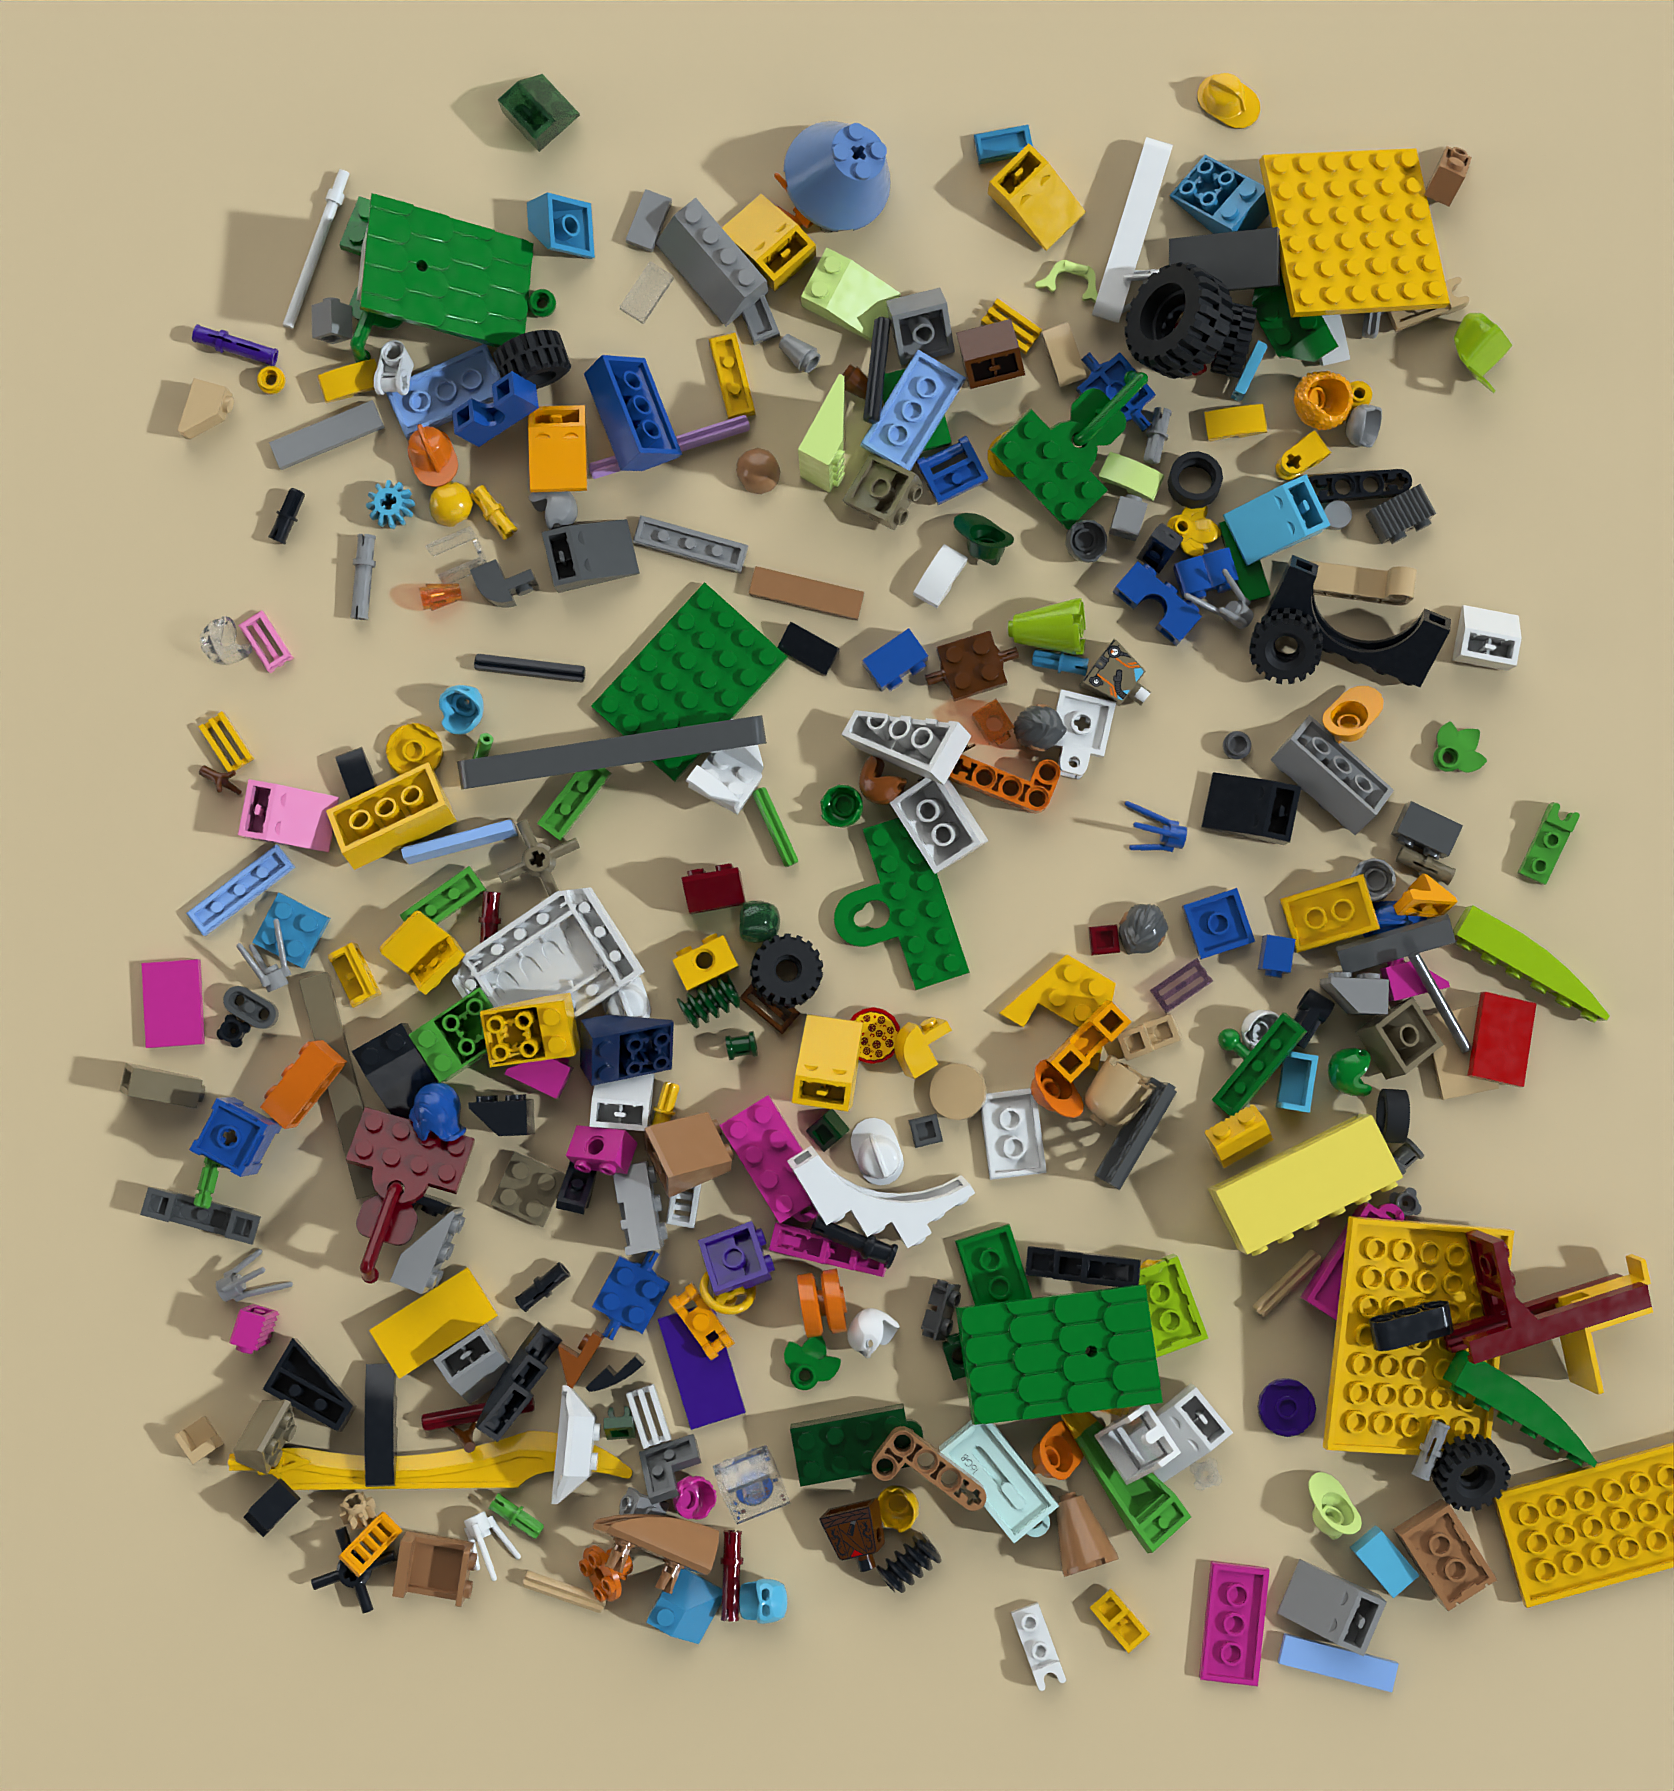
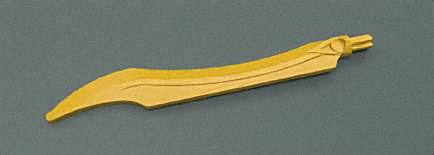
M526 1431L501 1439L498 1442L494 1441L475 1446V1450L471 1453L466 1452L464 1449L431 1454L397 1456L395 1486H365V1455L333 1453L309 1448H282L283 1453L276 1467L272 1466L268 1474H272L278 1480L281 1478L292 1490L518 1488L526 1480L537 1474L555 1470L558 1433ZM594 1445L593 1453H598L597 1470H592V1472L610 1474L626 1479L633 1475L632 1468L616 1456ZM234 1453L229 1454V1471H257L236 1462ZM257 1471L258 1475H266L262 1472Z

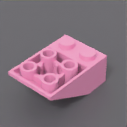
M248 779L238 835L253 840L329 853L333 828L326 810L337 806L340 797Z

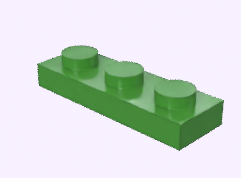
M605 768L575 772L537 824L562 841L612 773Z
M468 866L400 914V917L405 922L412 913L421 911L438 925L487 889L473 869Z

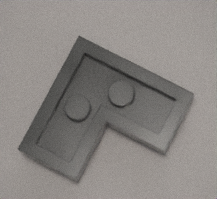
M694 1434L639 1452L648 1499L651 1505L679 1496L674 1472L702 1463Z

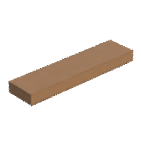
M755 566L749 595L858 621L864 592Z

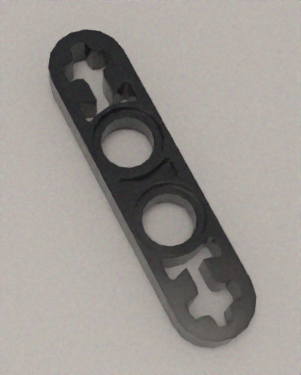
M1404 469L1316 475L1308 478L1311 485L1315 483L1316 488H1325L1328 485L1327 481L1330 482V496L1327 495L1328 490H1321L1317 494L1320 503L1336 500L1353 501L1396 497L1409 490L1412 486V477ZM1396 476L1399 477L1400 481L1405 482L1400 489H1398L1397 485L1393 484L1388 485L1385 488L1386 491H1383V477H1385V483L1393 482ZM1365 479H1374L1378 484V489L1375 492L1366 491L1363 487ZM1340 480L1346 481L1350 486L1349 493L1345 495L1339 494L1335 489V483Z

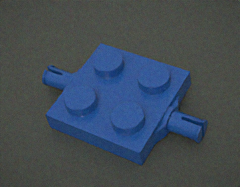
M1089 352L1081 360L1090 369L1091 374L1087 380L1077 387L1076 391L1081 395L1090 388L1100 389L1111 400L1126 385L1124 381L1125 374L1128 371L1136 370L1120 352L1110 361L1099 364L1091 352ZM1147 383L1121 409L1126 417V422L1133 420L1142 432L1151 423L1141 411L1156 396Z
M654 1250L648 1251L642 1263L632 1262L621 1255L618 1257L592 1305L593 1308L606 1314L610 1319L607 1328L602 1334L606 1338L609 1335L608 1339L614 1340L620 1326L630 1327L643 1334L670 1285L668 1280L658 1276L652 1269L660 1255L658 1252L655 1251L653 1254Z

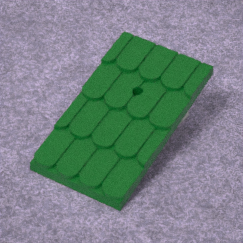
M371 193L368 226L362 243L357 290L360 310L499 348L506 341L525 333L534 243L496 232L494 229L415 207L414 204Z
M1140 1284L956 1307L972 1424H991L1163 1403L1146 1285Z

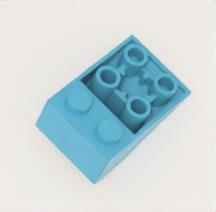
M1307 474L1287 482L1223 515L1246 566L1312 538L1330 526Z

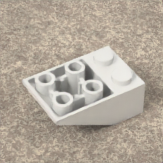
M1192 1383L1155 1412L1181 1453L1153 1473L1164 1483L1211 1452L1233 1434L1223 1419ZM1143 1422L1129 1435L1148 1462L1165 1452L1157 1441L1149 1446H1145L1141 1442L1142 1435L1149 1431V1428Z

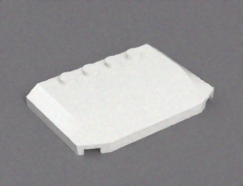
M589 887L555 892L465 954L462 960L463 963L458 973L453 976L452 982L462 998L481 987L494 1008L542 996L571 993L576 1019L638 978L645 971L593 889Z

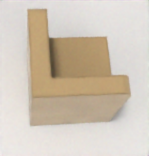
M206 1416L201 1417L174 1435L192 1465L224 1444Z

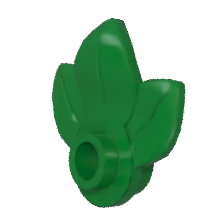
M822 1335L809 1338L802 1347L795 1342L789 1341L785 1348L784 1361L791 1369V1382L800 1390H809L818 1381H829L840 1368L841 1359L826 1356V1344ZM802 1370H807L810 1373L808 1380L800 1379L799 1373Z

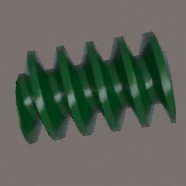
M727 974L728 983H725L721 978H717V988L707 983V993L697 988V998L687 993V1003L677 998L678 1004L688 1023L692 1024L695 1028H699V1018L705 1023H709V1013L715 1018H719V1008L726 1013L730 1012L729 1003H732L736 1008H740V997L729 974Z

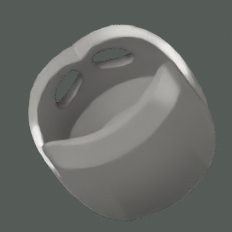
M570 491L532 492L528 498L534 508L539 512L545 511L546 525L549 530L570 526L576 520L578 508L575 498Z

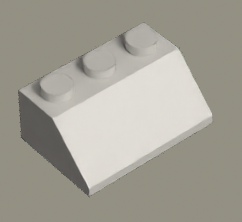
M925 778L890 802V805L934 874L988 842L987 837L949 778L945 785Z

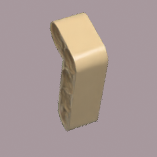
M1309 561L1319 565L1313 586L1314 595L1396 606L1407 605L1414 598L1417 570L1414 568L1397 566L1384 571Z

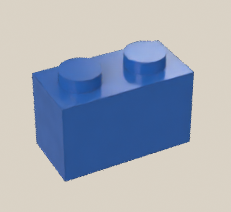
M908 628L864 658L862 665L881 692L886 688L892 691L903 683L902 677L908 673L915 675L926 667L924 662L928 660V655Z

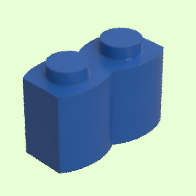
M1229 547L1174 564L1173 570L1182 599H1186L1184 597L1185 593L1203 599L1207 597L1206 592L1217 590L1219 594L1232 590L1222 574V570L1227 569L1236 583L1239 580Z

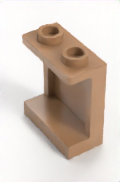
M406 1531L400 1542L392 1596L404 1598L406 1593L410 1592L456 1600L455 1606L461 1607L465 1598L470 1599L473 1581L469 1580L470 1571L475 1570L477 1553H473L475 1542Z

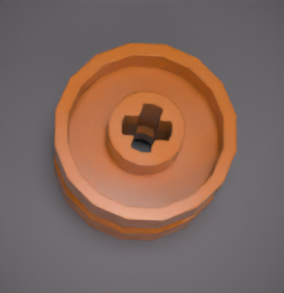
M837 1268L822 1271L820 1276L822 1289L819 1290L817 1289L815 1276L812 1273L797 1275L800 1304L807 1338L822 1335L824 1331L822 1317L825 1316L827 1317L828 1327L832 1334L847 1332L845 1313H847L843 1286H840Z

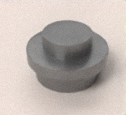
M1241 731L1231 732L1223 741V750L1231 759H1242L1251 750V740L1248 735Z

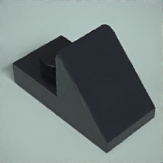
M1161 523L1153 531L1136 558L1151 566L1157 573H1160L1183 541V537Z
M570 1161L556 1201V1208L584 1215L585 1209L590 1204L597 1171L581 1172Z
M280 1478L249 1508L243 1518L264 1537L301 1498Z

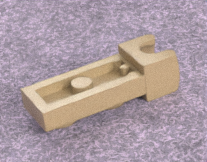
M1455 277L1445 281L1450 304L1445 308L1388 311L1387 314L1394 331L1398 332L1465 308L1469 303V297H1456L1452 293L1461 283L1462 279Z

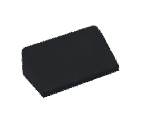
M790 622L777 647L783 653L825 676L840 652L838 647L793 622Z

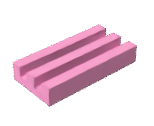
M261 610L238 625L269 673L275 671V668L278 666H283L284 662L294 658L264 611ZM258 620H262L284 655L281 657L278 655L258 624ZM250 625L254 627L275 660L272 663L269 662L248 629Z

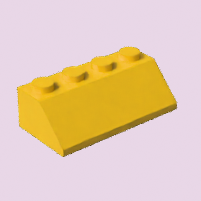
M429 762L326 810L341 853L354 870L457 822L449 800Z

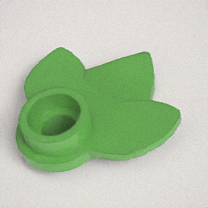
M1451 721L1439 729L1436 736L1438 748L1433 754L1434 764L1439 770L1451 772L1458 769L1462 772L1470 773L1484 766L1487 759L1475 751L1480 738V730L1464 729L1458 732ZM1444 753H1448L1451 756L1450 763L1444 762Z

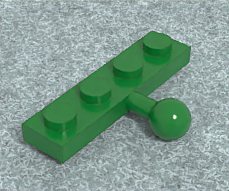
M1282 1013L1252 1051L1241 1043V1037L1236 1030L1231 1028L1222 1030L1218 1036L1219 1046L1226 1051H1234L1244 1061L1217 1092L1212 1101L1229 1116H1234L1235 1113L1244 1109L1306 1034L1307 1030L1287 1013Z

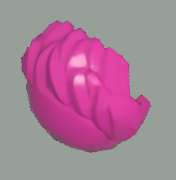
M687 1476L677 1483L679 1496L673 1498L674 1508L677 1513L687 1519L699 1520L706 1518L710 1510L715 1506L717 1498L716 1490L713 1489L711 1482L705 1480L702 1476Z

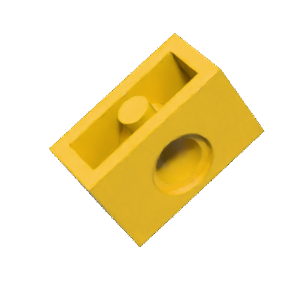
M717 933L712 934L701 940L702 946L695 949L688 946L676 952L677 958L672 961L687 991H691L739 967L724 935L718 937ZM702 953H709L713 959L711 966L707 969H701L697 964V958Z

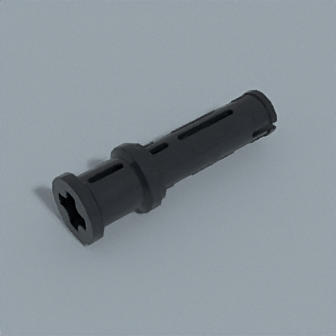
M816 1216L810 1230L811 1234H816L857 1251L862 1259L870 1258L884 1264L886 1269L891 1267L898 1250L897 1244L889 1245L877 1240L873 1234L867 1237L832 1222L826 1225L820 1216Z

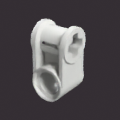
M389 341L381 348L377 370L374 374V389L378 395H384L386 392H398L400 395L408 394L414 363L400 341Z

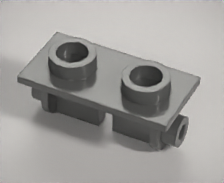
M937 1279V1283L933 1284L928 1303L938 1307L937 1311L926 1309L921 1329H923L922 1335L939 1341H945L946 1337L950 1335L953 1328L952 1315L961 1299V1293L959 1292L961 1285L948 1284L949 1282Z

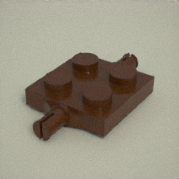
M986 631L938 646L937 653L941 662L940 671L925 674V679L928 686L944 681L950 689L953 702L1006 686L1008 682L1003 670L1004 662L1019 658L1016 647L1000 652L994 643L991 631Z

